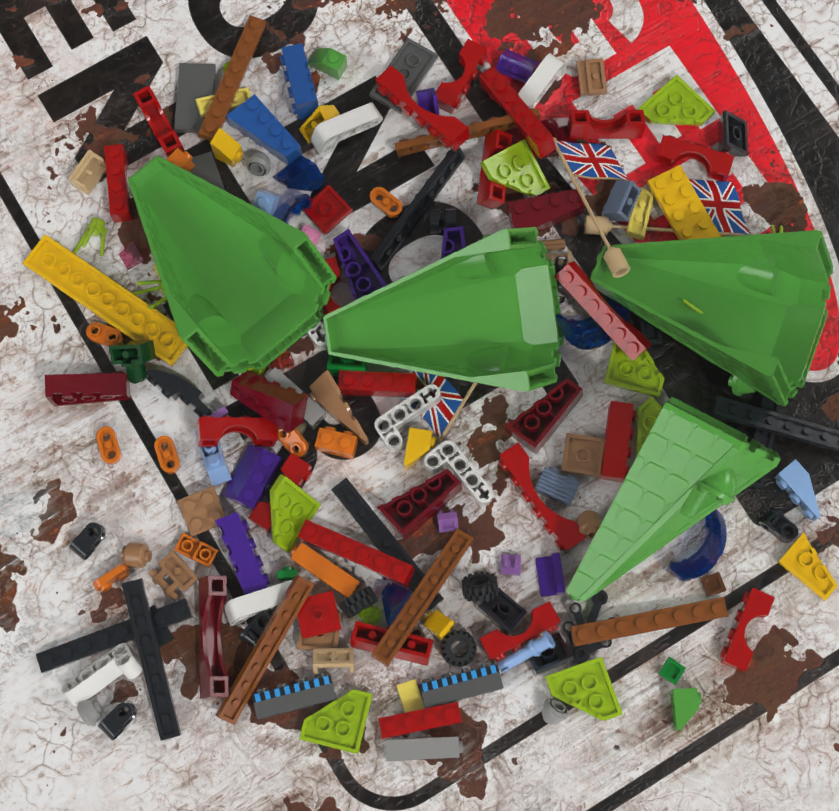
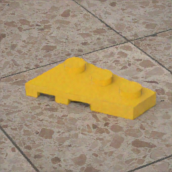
M804 532L778 561L782 567L823 601H826L838 587L826 566L823 565L817 556L816 550L808 542Z

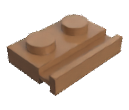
M603 58L585 61L577 60L576 67L580 97H583V95H606L607 86Z

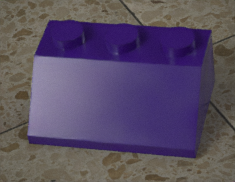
M248 444L231 476L232 480L228 481L221 496L253 511L258 502H262L265 490L271 485L283 462L281 457L266 449Z

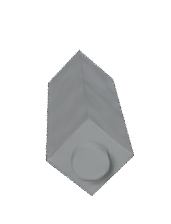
M276 367L273 370H268L263 376L271 383L276 381L284 388L291 387L296 389L297 393H303ZM308 397L304 422L314 430L327 416L326 412Z
M459 737L385 740L386 761L460 758L459 753H463V741H459Z

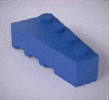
M303 43L282 47L283 55H279L281 65L286 67V71H283L285 81L290 83V87L287 89L289 97L294 99V103L291 104L293 113L298 115L299 120L309 118L319 106Z
M255 94L226 115L229 126L240 131L245 137L255 141L257 145L268 150L270 154L288 166L302 156L300 144Z

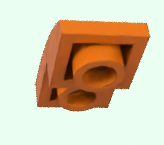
M182 533L174 548V551L208 568L218 552L217 549L185 533Z

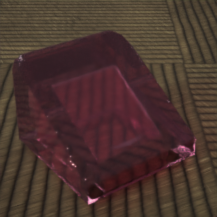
M134 242L130 243L119 253L128 270L144 261Z

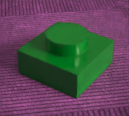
M282 567V570L277 571V579L279 581L293 580L296 574L299 575V572L294 567Z
M668 657L658 675L676 685L686 668Z

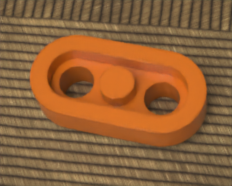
M376 187L370 192L371 203L386 216L397 218L401 215L402 203L386 189ZM381 196L382 200H377L376 198ZM393 207L397 209L394 212L390 211Z
M98 322L91 323L86 329V335L92 342L106 347L124 341V337L118 329ZM94 329H98L96 334H93ZM112 335H116L114 340H110Z
M104 426L96 433L98 447L103 461L114 465L121 459V449L116 432L111 427ZM110 435L109 440H104V437ZM114 452L115 456L113 458H109V454Z
M277 427L278 439L290 454L302 457L307 453L308 443L297 429H294L289 434L287 433V436L283 435V430Z
M168 436L158 437L154 443V448L160 466L164 472L173 474L179 470L181 465L175 444ZM168 444V448L163 450L162 446ZM173 461L174 466L168 467V463Z
M125 563L120 564L98 578L93 583L96 591L106 592L112 588V584L117 580L123 581L126 579L131 569Z

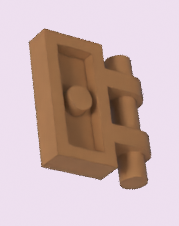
M173 550L157 563L162 568L159 573L154 568L148 573L153 578V583L159 585L164 590V595L167 598L170 597L174 602L180 598L176 593L179 587L185 593L199 580ZM167 575L174 581L172 585H169L164 580Z

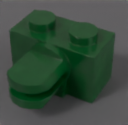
M153 340L122 341L108 346L111 365L121 364V367H126L129 382L136 384L147 379L145 362L156 359Z

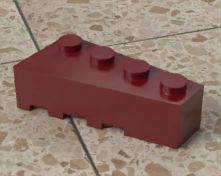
M571 189L508 202L507 213L511 228L536 227L538 232L552 228L560 222L563 223L582 214L585 205L577 189Z
M248 370L232 380L230 390L231 396L288 434L304 422L309 394L304 392L299 394L296 392V389L291 387L284 388L276 381L271 383L267 381L266 377Z
M123 371L94 374L45 375V397L55 407L131 400L130 382L128 381V375Z
M566 378L549 391L545 397L537 400L533 406L520 413L512 422L505 425L506 433L537 455L583 397V389Z
M446 469L426 480L425 483L409 489L410 491L401 496L398 495L388 503L381 504L377 509L406 541L463 489L462 484L449 469Z

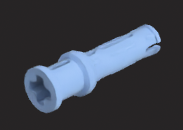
M546 631L543 633V636L535 640L531 639L525 647L498 661L499 670L505 673L532 656L538 657L546 649L554 648L555 642L552 636Z

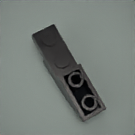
M147 369L145 371L148 375L147 380L154 387L156 385L161 387L162 390L160 392L166 398L172 397L175 401L179 398L185 405L191 404L195 408L193 410L194 413L199 417L213 414L201 402L205 397L204 394L188 381L160 370Z

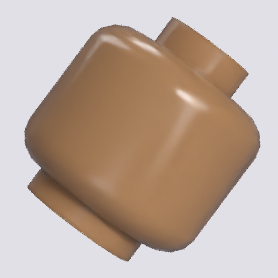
M586 510L577 517L576 523L579 526V532L585 534L586 539H593L602 520L597 512Z
M129 542L122 548L121 559L128 567L144 568L152 559V551L149 550L146 543Z

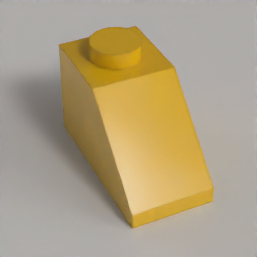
M320 105L299 130L306 141L311 143L315 127L340 114L334 105Z
M219 128L210 142L216 159L235 167L243 158L242 147L223 129Z
M409 428L404 469L408 470L422 460L430 452V448L434 449L436 437H432V431Z
M437 609L434 612L429 611L423 618L425 621L423 627L441 642L454 628L455 623Z

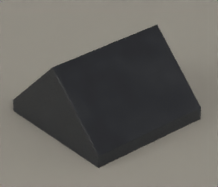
M726 110L723 111L718 121L719 151H726L730 155L738 157L748 156L747 121Z
M498 587V596H495L493 600L489 599L490 601L488 602L484 600L479 605L478 611L505 634L509 635L527 611Z
M560 633L552 635L555 642L554 648L546 649L538 657L532 656L528 658L534 676L574 660Z

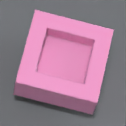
M304 225L301 230L316 246L322 235L321 232L307 225Z

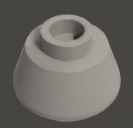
M254 153L246 161L248 170L256 176L267 175L271 170L270 159L265 153Z
M546 699L543 704L542 716L546 723L556 725L567 719L568 709L558 699Z
M90 699L79 702L77 711L88 726H94L102 716L101 711H103V708L97 700L94 702Z

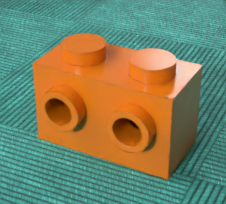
M325 426V429L319 428L315 448L319 452L354 460L358 438L354 436L355 433L344 431L341 433L337 432L333 427Z

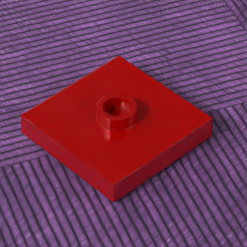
M330 185L326 186L301 208L324 235L329 233L353 212L352 208Z
M333 591L307 597L297 615L302 639L342 630Z

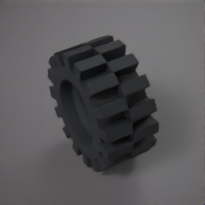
M484 571L480 573L474 572L473 575L470 573L468 577H463L461 581L463 597L469 602L473 601V603L479 601V603H483V600L488 602L490 601L489 599L493 600L495 596H498L497 577L493 573H484Z
M368 586L340 603V606L346 617L351 618L375 604L378 598L372 588Z
M463 630L449 632L441 643L442 656L451 666L461 667L468 665L473 661L477 652V644L474 637ZM455 641H462L466 644L467 651L464 655L456 656L452 653L451 645Z

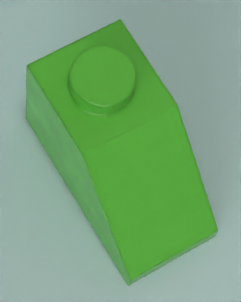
M332 48L316 49L308 61L309 66L337 80L341 78L348 66L346 55Z
M697 688L670 690L674 731L681 730L699 709V704H702L701 693L697 691Z

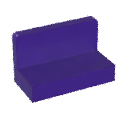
M506 49L500 55L496 69L499 73L526 84L539 62Z
M434 88L416 91L418 105L426 111L439 115L437 95Z
M560 553L536 558L540 596L547 597L565 594Z

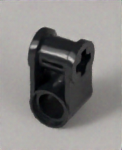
M771 507L768 515L759 521L760 526L782 543L792 542L798 535L797 526L779 510ZM783 529H789L792 537L785 536Z
M94 522L89 523L71 542L69 549L83 560L88 559L106 536L105 528ZM93 529H96V531L98 532L96 536L93 535Z
M265 612L256 615L239 636L240 640H244L252 646V650L265 627L260 626L261 618L268 617L270 620L272 617Z
M131 703L118 704L110 714L102 719L98 727L113 741L136 717L137 709L135 705ZM124 708H128V716L123 715L125 713L123 710Z

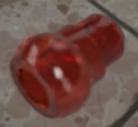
M285 351L281 356L274 359L270 365L272 370L274 367L278 370L291 369L294 367L295 362L291 352Z

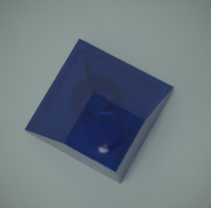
M302 155L273 176L274 180L289 189L311 192L319 189L322 183L326 181L317 165Z
M394 582L390 586L387 584L381 593L383 595L382 603L388 629L412 595L411 591Z

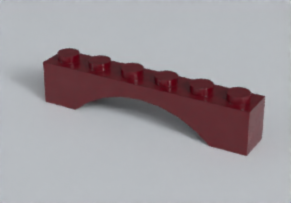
M208 575L199 578L200 699L229 697L228 674L225 669L221 648V623L227 597V576Z

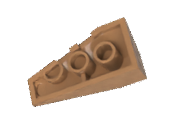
M328 370L325 371L309 386L311 393H309L310 398L315 403H318L325 412L345 429L355 433L354 436H357L364 445L369 444L368 438L355 416H352L348 403L345 400L343 401L341 391Z

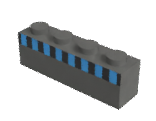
M492 662L482 664L481 669L473 670V667L462 669V673L458 675L450 672L443 674L442 679L435 680L434 677L422 680L423 684H419L425 708L502 690L504 687L498 665H493Z
M321 673L315 675L313 680L307 681V678L295 680L296 684L288 686L287 683L278 684L274 690L268 691V688L256 690L257 694L252 695L257 719L261 720L337 700L332 676Z

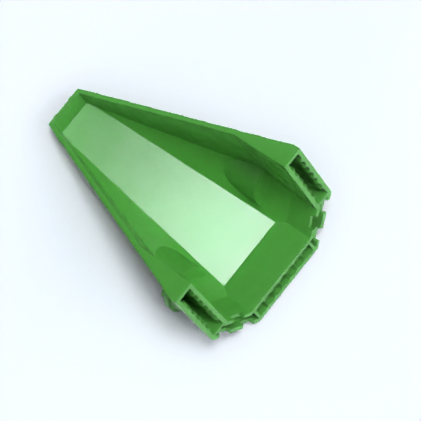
M155 156L128 179L179 337L217 377L223 376L224 372L229 371L237 374L246 372L247 368L264 369L322 320L323 314L321 310L323 305L328 303L331 294L329 291L330 284L335 283L337 277L303 231L159 156Z
M537 228L502 229L492 235H485L477 242L323 316V329L326 333L328 354L522 392L531 391L557 382L558 375L555 374V367H560L562 355L558 353L559 346H564V332L557 280L555 278V265L552 259L547 260L545 256L548 250L544 242H538L537 240L539 233Z
M810 230L610 245L611 247L621 249L631 268L626 275L619 278L612 276L603 258L607 247L603 246L602 251L597 256L595 269L592 270L590 280L594 287L703 358L733 374L729 378L728 386L732 387L734 395L741 396L742 394L759 392L776 404L786 406L788 404L787 399L793 398L797 394L798 389L796 387L802 388L804 386L827 319L828 310H825V299H830L831 285L828 284L830 274H833V264L822 231ZM686 299L702 310L703 314L697 313L683 303L682 300Z
M671 396L669 402H665L565 592L569 593L568 596L575 601H587L721 505L728 506L729 502L734 503L736 499L734 496L777 467L781 460L779 454L754 439L748 442L749 437L741 431Z

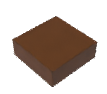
M719 572L700 579L707 598L726 591Z

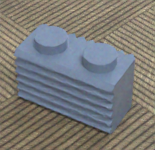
M616 180L602 213L609 217L610 221H629L634 205H636L640 192H642L641 189L633 181Z
M544 467L535 491L570 507L580 485L577 482L578 479L571 475L565 477L559 474L560 471L554 467Z

